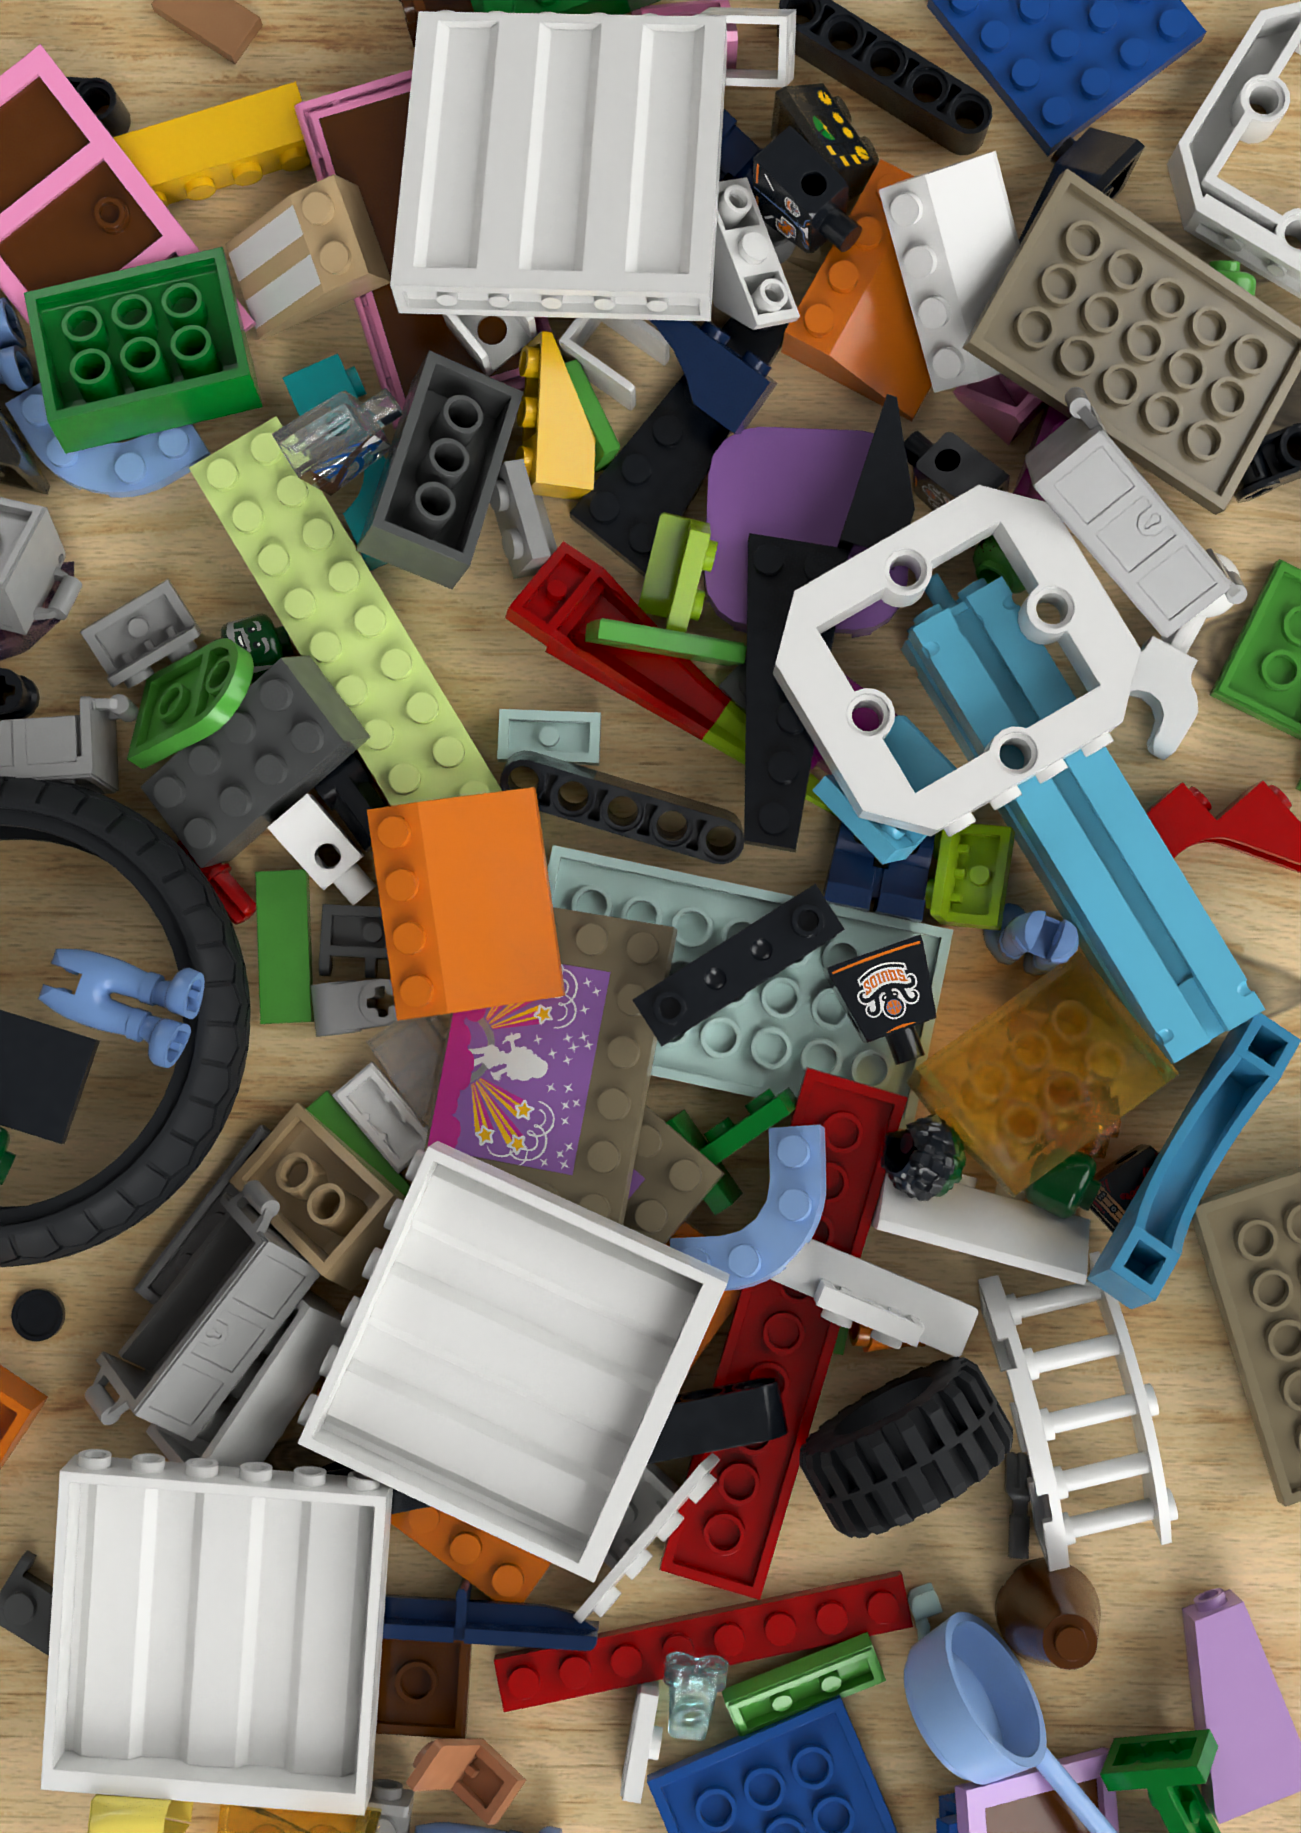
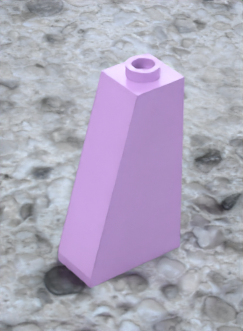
M1216 1588L1197 1595L1194 1598L1195 1604L1182 1608L1195 1730L1210 1729L1218 1744L1206 1784H1201L1202 1796L1210 1812L1219 1824H1222L1301 1791V1740L1244 1601L1230 1589L1224 1591L1221 1588Z

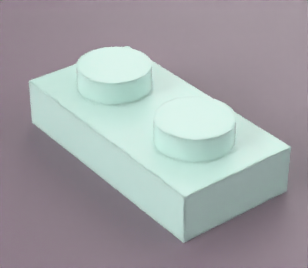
M499 709L498 762H507L508 758L514 753L525 750L577 765L599 766L601 712Z

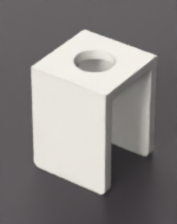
M709 7L700 13L709 16H725L726 23L779 25L778 70L726 69L725 86L785 88L794 79L796 9Z
M442 314L447 327L486 376H490L538 335L534 317L496 316L505 322L507 334L500 343L489 345L479 338L477 332L479 323L488 316Z
M575 318L559 340L560 352L564 363L577 359L590 383L632 411L636 406L635 386L582 347L601 322L664 366L670 360V345L658 330L644 320Z

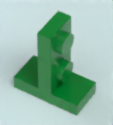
M789 1087L776 1096L770 1088L744 1106L749 1115L736 1124L727 1117L704 1133L706 1139L685 1109L666 1122L725 1173L704 1198V1201L715 1216L731 1206L743 1194L721 1161L796 1109L797 1098Z
M1210 1729L1113 1739L1100 1772L1108 1792L1147 1788L1150 1803L1159 1811L1169 1833H1221L1197 1784H1206L1218 1749V1744Z

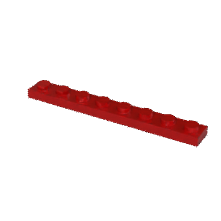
M899 1570L598 1633L596 1646L590 1651L524 1648L496 1654L494 1665L503 1712H509L835 1644L868 1632L869 1636L907 1629L913 1627L903 1575Z

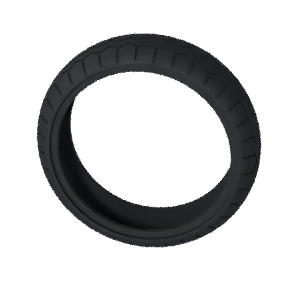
M0 776V841L35 840L52 842L79 849L111 864L135 886L152 908L171 945L178 971L184 968H191L201 972L205 980L202 1003L197 1016L193 1019L183 1017V1023L191 1027L188 1042L176 1061L173 1075L163 1099L151 1120L136 1140L115 1161L76 1188L51 1199L28 1206H0V1267H14L60 1259L106 1242L152 1214L188 1180L211 1150L221 1133L238 1094L249 1047L251 1006L245 962L233 924L226 909L201 869L170 836L136 811L87 788L59 780L49 781Z

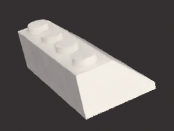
M996 151L879 189L934 393L979 382L1001 374L962 348L1020 246Z
M885 1174L871 1221V1226L875 1229L1085 1285L1088 1272L1090 1219L1076 1216V1212L1070 1218L1062 1219L1032 1203L1025 1202L1024 1191L997 1184L995 1193L976 1189L977 1178L963 1174L960 1182L955 1183L953 1189L949 1190L945 1195L932 1197L929 1201H919L917 1198H910L904 1192L896 1189L888 1174Z
M308 1290L193 1441L153 1423L148 1427L146 1433L170 1462L186 1463L189 1459L200 1457L215 1459L219 1462V1466L240 1467L241 1464L247 1462H264L320 1378L319 1371L332 1345L341 1346L348 1330L340 1325L343 1316L327 1301L311 1290Z

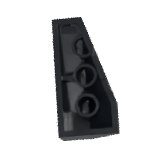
M1089 128L1077 141L1069 137L1057 149L1050 160L1054 167L1021 233L1019 243L1021 244L1058 176L1063 171L1069 169L1102 193L1114 199L1126 185L1145 146L1138 139L1094 128Z

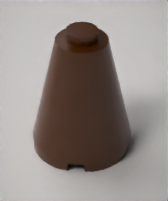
M1045 1558L1032 1559L1022 1563L1013 1571L1014 1573L1009 1577L1004 1586H1001L997 1594L995 1616L1002 1637L1017 1655L1031 1663L1066 1670L1084 1667L1094 1657L1098 1644L1101 1609L1095 1588L1081 1571L1071 1565L1068 1568L1049 1572Z

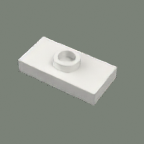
M370 1062L332 1095L398 1174L410 1165L418 1149L424 1151L429 1127L374 1062Z
M658 1681L637 1685L621 1778L620 1796L623 1801L641 1804L648 1759L658 1760L663 1727L654 1726L659 1698Z

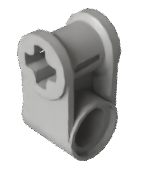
M379 978L311 985L316 1037L361 1032L362 1029L402 1023L404 1020L397 1021L395 1005L389 1007L388 1015L385 1009H378L376 1005V1000L384 997L385 990L388 995H393L391 980Z

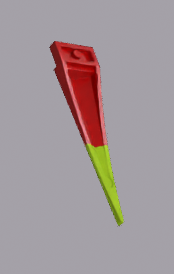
M563 541L508 607L505 619L547 646L546 653L745 765L746 714L691 660L584 642L587 624L590 621L601 618L659 627L633 601L606 569ZM810 773L805 799L836 816L812 791L820 780Z

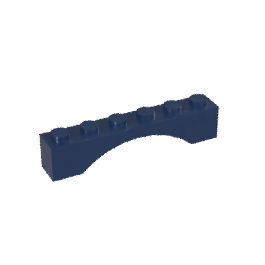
M649 320L657 327L673 349L687 378L693 403L732 433L741 434L778 384L767 376L772 367L749 350H746L744 355L740 356L726 345L731 337L710 321H705L700 326L695 321Z

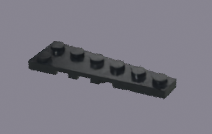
M731 317L722 327V330L731 337L726 345L740 356H743L746 350H749L771 366L782 347L784 332L789 323L752 330ZM685 374L595 481L594 490L583 496L570 512L572 520L644 577L660 514L666 512L678 516L684 515L690 502L694 500L703 484V480L710 469L714 453L731 433L730 430L693 403Z
M749 533L745 844L796 852L815 744L774 677L773 671L794 591L847 561L849 558V549ZM836 625L820 634L831 653Z

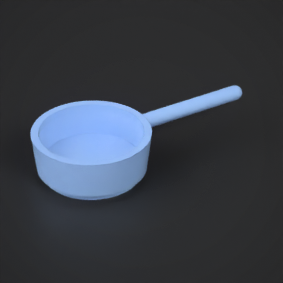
M957 1612L911 1647L904 1668V1688L908 1705L925 1742L949 1771L964 1780L986 1785L1036 1767L1090 1833H1118L1046 1747L1045 1723L1034 1689L1012 1650L990 1625L971 1613Z

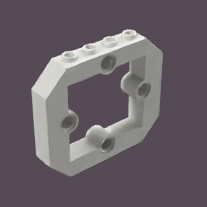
M1300 1L1259 12L1177 144L1167 163L1185 231L1301 299V249L1290 246L1285 239V236L1290 235L1296 237L1301 243V208H1294L1282 216L1217 177L1239 140L1248 144L1260 143L1266 140L1274 132L1289 107L1290 92L1286 84L1278 77L1294 52L1301 55ZM1250 104L1262 106L1267 114L1256 113Z
M977 485L795 590L773 675L858 818L927 836H932L944 829L947 836L951 837L976 822L972 814L975 810L990 802L995 811L1022 795L1018 785L1036 776L1041 784L1067 769L1068 766L1063 759L1081 749L1085 757H1088L1112 743L1114 740L1109 732L1123 722L1141 649L1064 522L1047 502ZM993 535L1029 594L1018 612V624L1021 632L1028 640L1036 644L1048 645L1058 642L1088 693L1028 728L1012 726L1003 729L987 744L983 754L915 793L884 742L895 720V710L892 701L885 693L876 689L863 688L854 691L820 634L880 599L893 607L904 608L913 605L922 597L932 577V569ZM895 566H906L914 572L916 583L910 586H900L891 579L889 570ZM1050 603L1054 605L1059 611L1060 623L1047 624L1038 617L1036 611L1037 604ZM861 707L874 710L879 718V727L872 731L859 729L853 722L852 712ZM1013 745L1019 748L1024 756L1023 768L1016 770L1006 767L1001 762L999 756L1001 746Z

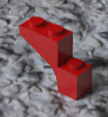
M1263 780L1245 790L1215 818L1209 812L1212 806L1205 795L1193 786L1188 789L1183 782L1171 788L1145 811L1173 858L1189 846L1212 843L1301 873V822L1289 810L1292 807L1289 798L1278 787L1274 785L1268 786Z

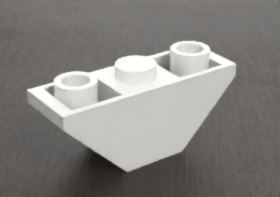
M747 177L719 182L712 301L717 309L755 330L795 322L800 318V314Z

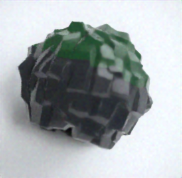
M937 1114L918 1118L915 1122L906 1124L907 1129L905 1131L886 1133L881 1167L885 1168L889 1179L893 1182V1186L904 1192L908 1197H915L919 1201H929L932 1197L945 1195L949 1190L953 1189L955 1183H959L962 1179V1170L966 1165L965 1152H963L965 1150L964 1145L954 1128L947 1125L946 1121Z

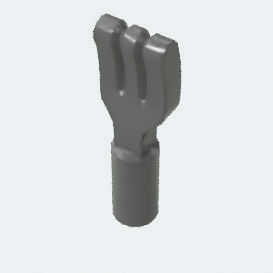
M1015 1452L1005 1454V1492L1012 1499V1514L1009 1515L1008 1557L1029 1559L1030 1516H1028V1502L1030 1501L1026 1478L1032 1477L1028 1456L1021 1452L1015 1454Z

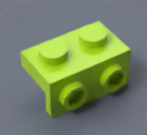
M663 512L659 516L638 606L645 613L666 618V629L686 633L689 619L699 621L705 591L698 590L697 587L701 571L711 572L718 542L709 540L711 535L710 523Z
M971 824L951 837L947 836L944 829L935 834L933 857L938 862L935 879L930 878L927 883L925 904L926 908L930 909L931 916L941 925L1001 931L1015 831L1012 827Z

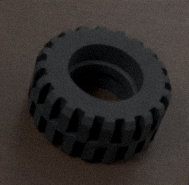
M951 1357L946 1361L943 1359L932 1362L929 1366H921L900 1378L897 1377L879 1389L872 1390L862 1396L860 1400L852 1405H848L840 1410L836 1416L820 1425L818 1431L811 1433L806 1439V1443L802 1444L799 1465L833 1527L848 1537L865 1538L871 1533L876 1535L885 1533L895 1526L899 1525L901 1527L914 1521L916 1517L925 1513L929 1514L940 1508L941 1504L951 1498L955 1499L966 1492L967 1488L975 1482H980L989 1474V1470L998 1466L1005 1459V1454L1010 1452L1013 1442V1428L978 1365L964 1357Z

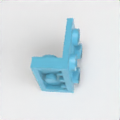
M905 715L895 717L894 723L884 742L915 793L957 769ZM833 774L825 775L812 790L882 865L906 859L927 837V835L858 818Z

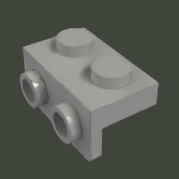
M524 460L506 461L500 467L490 504L496 515L502 536L504 553L509 560L513 578L516 579L536 575L556 551L557 546L543 497L533 494Z
M167 579L82 629L80 633L108 674L107 680L112 688L124 682L129 689L153 675L154 672L150 666L162 658L168 656L171 663L194 651L197 648L194 639L201 635V629L170 580Z

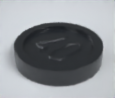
M34 1289L21 1295L15 1302L11 1315L12 1323L17 1333L23 1338L30 1341H43L56 1335L62 1328L65 1321V1307L60 1297L54 1292L47 1289Z

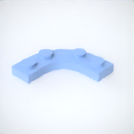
M41 383L5 403L38 458L60 479L79 490L84 489L114 498L148 494L190 473V466L211 455L193 424L143 435L123 443L114 442L65 454L47 421Z
M821 1125L769 1128L770 1183L767 1201L757 1218L740 1231L722 1236L670 1238V1247L729 1273V1280L724 1291L740 1290L758 1285L785 1270V1266L799 1253L805 1243H809L812 1239L824 1209L826 1197L825 1127Z

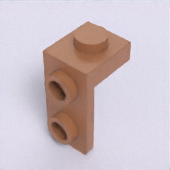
M483 1738L436 1739L426 1744L415 1757L413 1762L415 1769L407 1779L406 1785L414 1792L452 1790L487 1825H495L516 1797L526 1779Z

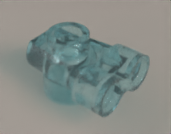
M672 1652L666 1656L663 1682L669 1686L668 1733L672 1738L703 1741L706 1738L717 1692H721L726 1688L729 1663L726 1659L716 1655L696 1658L683 1652Z

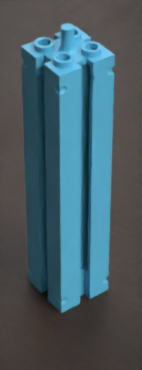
M939 574L932 575L925 593L933 606L913 619L915 624L907 630L909 634L908 640L904 642L901 651L910 666L915 667L917 670L919 681L968 762L983 754L987 744L1003 729L1012 726L1028 728L1076 700L1075 695L1044 644H1036L1028 640L1021 632L1018 624V612L1021 607L1014 603L1012 599L1013 593L1002 576L987 584L984 578L971 583L958 592L959 599L955 601ZM1013 745L1001 746L999 755L1001 762L1010 769L1018 770L1023 768L1024 756L1021 750ZM1106 746L1088 757H1085L1080 749L1063 759L1068 766L1067 769L1041 784L1036 776L1018 785L1022 795L997 810L1006 825L1014 829L1016 842L1063 920H1068L1077 928L1080 948L1133 1036L1140 1040L1141 1049L1150 1064L1176 1063L1210 1043V1040L1225 1031L1234 1029L1266 1009L1255 991H1251L1248 988L1247 978Z

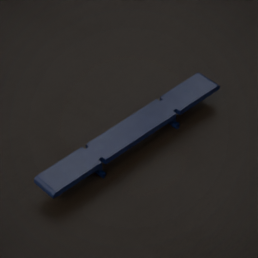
M465 1578L461 1580L456 1593V1599L388 1594L385 1597L383 1639L448 1643L460 1640L464 1641V1644L590 1651L597 1644L599 1621L585 1619L580 1624L573 1617L576 1612L546 1604L470 1600L472 1584Z

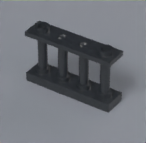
M814 884L633 999V1002L662 1047L827 943L845 929L817 885Z

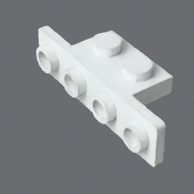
M815 1239L805 1243L799 1253L785 1266L786 1269L771 1278L775 1282L813 1297L816 1306L823 1308L821 1317L845 1328H851L853 1321L873 1329L870 1335L871 1338L895 1349H900L903 1342L917 1348L918 1343L921 1342L954 1357H960L978 1316L977 1308Z
M713 1452L698 1465L681 1487L654 1463L646 1465L604 1559V1563L612 1570L573 1616L580 1624L593 1611L600 1618L608 1611L622 1594L615 1587L620 1579L626 1574L633 1580L653 1557L646 1548L656 1536L665 1542L684 1520V1517L678 1510L689 1498L697 1504L716 1482L717 1479L710 1472L720 1459Z

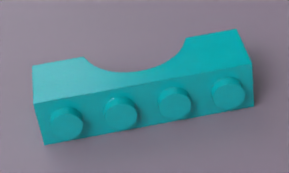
M338 353L283 377L284 383L310 438L336 439L349 446L364 442L372 434L382 441L387 439L375 410L365 414L358 398L367 393L355 366L345 370ZM372 451L363 456L365 463L361 490L355 501L343 513L357 546L386 461L382 451L379 452L372 464L371 462L374 454L371 455ZM361 553L370 571L388 564Z

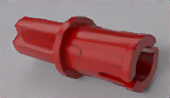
M179 840L177 844L185 851L187 855H189V857L199 867V865L196 863V861L184 847L182 842ZM218 863L213 866L200 868L223 903L233 924L243 923L257 910L256 903L230 874L232 867L228 863Z

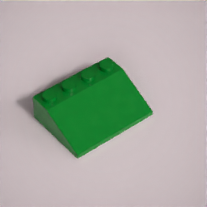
M223 247L24 293L47 421L65 454L263 407L254 364Z

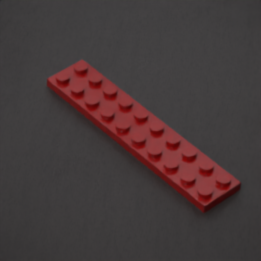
M806 1067L796 1100V1109L793 1111L789 1126L821 1125L825 1127L826 1197L822 1216L812 1239L861 1259L886 1174L885 1168L881 1167L885 1135L888 1132L899 1130L908 1097ZM771 1279L758 1285L741 1289L712 1387L759 1378H777L788 1433L769 1441L713 1451L720 1461L711 1470L710 1474L717 1480L697 1504L688 1498L678 1510L684 1517V1520L668 1537L659 1570L760 1600L800 1466V1448L802 1444L806 1443L841 1327L821 1317L823 1308L816 1306L813 1297ZM712 1452L691 1456L684 1482Z

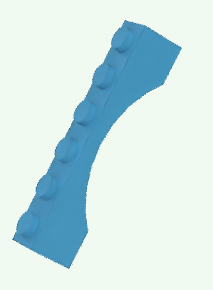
M1262 1013L1255 1015L1229 1031L1087 1280L1131 1310L1156 1301L1181 1256L1190 1222L1210 1180L1243 1127L1280 1080L1301 1042L1299 1038Z

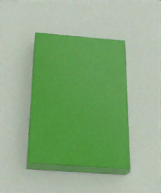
M1279 559L1274 563L1210 696L1301 740V569Z

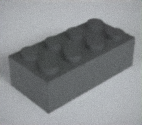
M429 350L412 380L402 410L403 415L400 416L356 551L453 589L471 565L524 392Z
M309 655L280 658L249 687L242 703L226 724L212 735L180 750L141 786V789L199 867L205 868L231 861L371 736Z

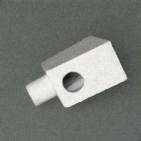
M307 793L267 827L323 890L334 883L348 901L355 905L376 887L374 882L356 863L364 856L362 851L312 794ZM329 843L340 854V860L337 865L327 866L318 856L322 845Z

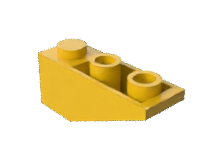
M541 331L522 348L520 354L519 374L521 377H525L524 396H522L517 412V424L519 427H523L522 446H519L515 460H524L534 495L578 500L594 490L596 440L553 333Z

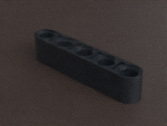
M780 0L779 9H796V15L806 16L810 20L804 24L796 23L795 55L952 153L970 155L982 146L992 119V106L983 94L832 0ZM777 25V37H778V39H779V25ZM845 41L852 48L839 50L832 46L831 43ZM884 66L889 68L894 74L881 76L872 69ZM926 92L931 94L935 101L924 103L919 101L914 94ZM968 118L977 127L966 129L961 127L956 120Z
M523 750L514 753L508 758L500 776L502 791L523 789L512 781L511 771L520 766L529 767L535 771L539 779L538 784L534 786L536 787L539 811L714 864H726L734 861L740 856L744 848V834L741 822L734 813L726 809L537 752ZM576 781L584 785L588 796L582 802L570 803L561 796L560 787L567 782ZM619 796H626L636 803L637 810L629 817H617L609 809L610 801ZM677 811L684 816L686 823L679 831L667 832L658 825L659 817L665 812ZM717 826H726L735 833L732 842L723 847L710 844L706 836L711 829Z

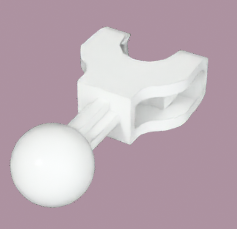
M1216 553L1228 571L1236 572L1240 577L1233 562L1227 557ZM1225 594L1168 638L1161 636L1158 639L1152 636L1141 647L1129 696L1141 698L1151 707L1155 721L1147 741V749L1152 755L1161 760H1165L1176 751L1198 714L1197 694L1191 684V674L1198 660L1187 655L1206 618L1221 615L1234 605L1227 600Z

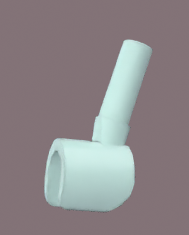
M932 1583L910 1590L907 1595L908 1603L915 1619L918 1641L930 1633L931 1627L927 1618L943 1612Z

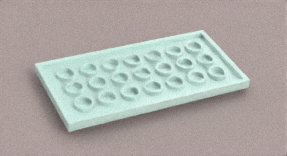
M556 845L552 846L548 865L552 904L555 908L675 927L678 931L669 976L795 897ZM829 904L845 930L661 1047L657 1041L651 1075L755 1098L769 1088L776 1096L789 1087L797 1098L805 1069L809 1067L908 1097L899 1126L900 1129L905 1130L907 1129L906 1124L915 1121L935 1019L915 1025L925 1055L895 1065L886 1037L863 1043L827 981L823 969L921 934L937 1013L953 930Z

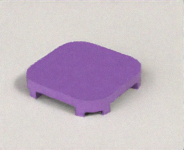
M755 427L744 429L741 434H733L725 439L716 450L708 473L706 522L710 523L711 535L709 540L717 541L718 546L711 572L704 571V588L706 601L710 603L716 615L731 625L733 630L747 633L749 533L837 547L874 433L862 430ZM895 566L894 570H889L891 579L896 584L907 586L908 567ZM880 599L837 624L835 633L852 634V638L871 635L872 632L887 624L900 607L890 606Z

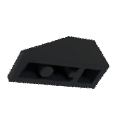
M889 394L886 396L837 546L849 549V556L851 557L856 556L910 525L915 511L897 397Z

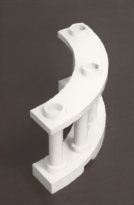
M1100 1251L1089 1253L1090 1272L1101 1255ZM999 1275L979 1279L982 1315L989 1332L1000 1372L1006 1371L1014 1399V1402L1009 1405L1019 1446L1022 1453L1027 1452L1032 1477L1026 1479L1034 1529L1049 1572L1070 1567L1068 1545L1076 1544L1075 1538L1152 1520L1161 1545L1172 1543L1170 1521L1178 1519V1511L1171 1490L1166 1488L1152 1416L1159 1415L1158 1402L1152 1385L1150 1383L1143 1384L1133 1345L1118 1300L1090 1281H1086L1085 1285L1073 1284L1016 1298L1014 1293L1005 1295ZM1097 1301L1108 1335L1033 1352L1031 1347L1022 1348L1016 1325L1022 1324V1318ZM1115 1355L1125 1395L1049 1412L1047 1408L1039 1409L1032 1384L1033 1380L1039 1379V1373ZM1131 1416L1138 1453L1063 1471L1060 1466L1053 1467L1047 1441L1055 1440L1056 1433ZM1142 1475L1144 1499L1071 1517H1069L1067 1512L1062 1513L1060 1500L1068 1498V1492Z

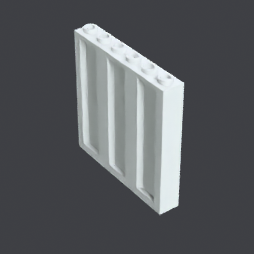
M441 10L438 12L419 11L390 282L398 312L407 314L711 321L727 62L726 17L705 14L665 16L653 13L642 15H608L601 12L592 14H557L554 12L506 13L503 11H491L483 13L455 12L451 10Z
M436 1141L428 1146L426 1152L418 1149L408 1167L405 1179L412 1181L410 1189L404 1201L399 1198L395 1200L386 1217L384 1228L391 1232L383 1250L375 1247L365 1265L362 1277L368 1279L369 1282L362 1298L354 1296L343 1315L340 1325L348 1330L341 1346L332 1345L321 1365L319 1375L326 1377L319 1396L311 1393L300 1413L297 1423L305 1427L297 1444L591 1582H595L727 1286L730 1274Z
M88 1449L75 1454L60 1470L41 1790L364 1816L373 1784L393 1488L357 1471L348 1473V1476L326 1474L325 1469L316 1466H302L295 1468L294 1472L273 1470L272 1465L264 1462H247L241 1464L240 1467L219 1466L217 1460L204 1457L192 1458L187 1460L186 1463L166 1462L164 1456L154 1453L138 1454L133 1456L132 1459L111 1457V1452L102 1449Z

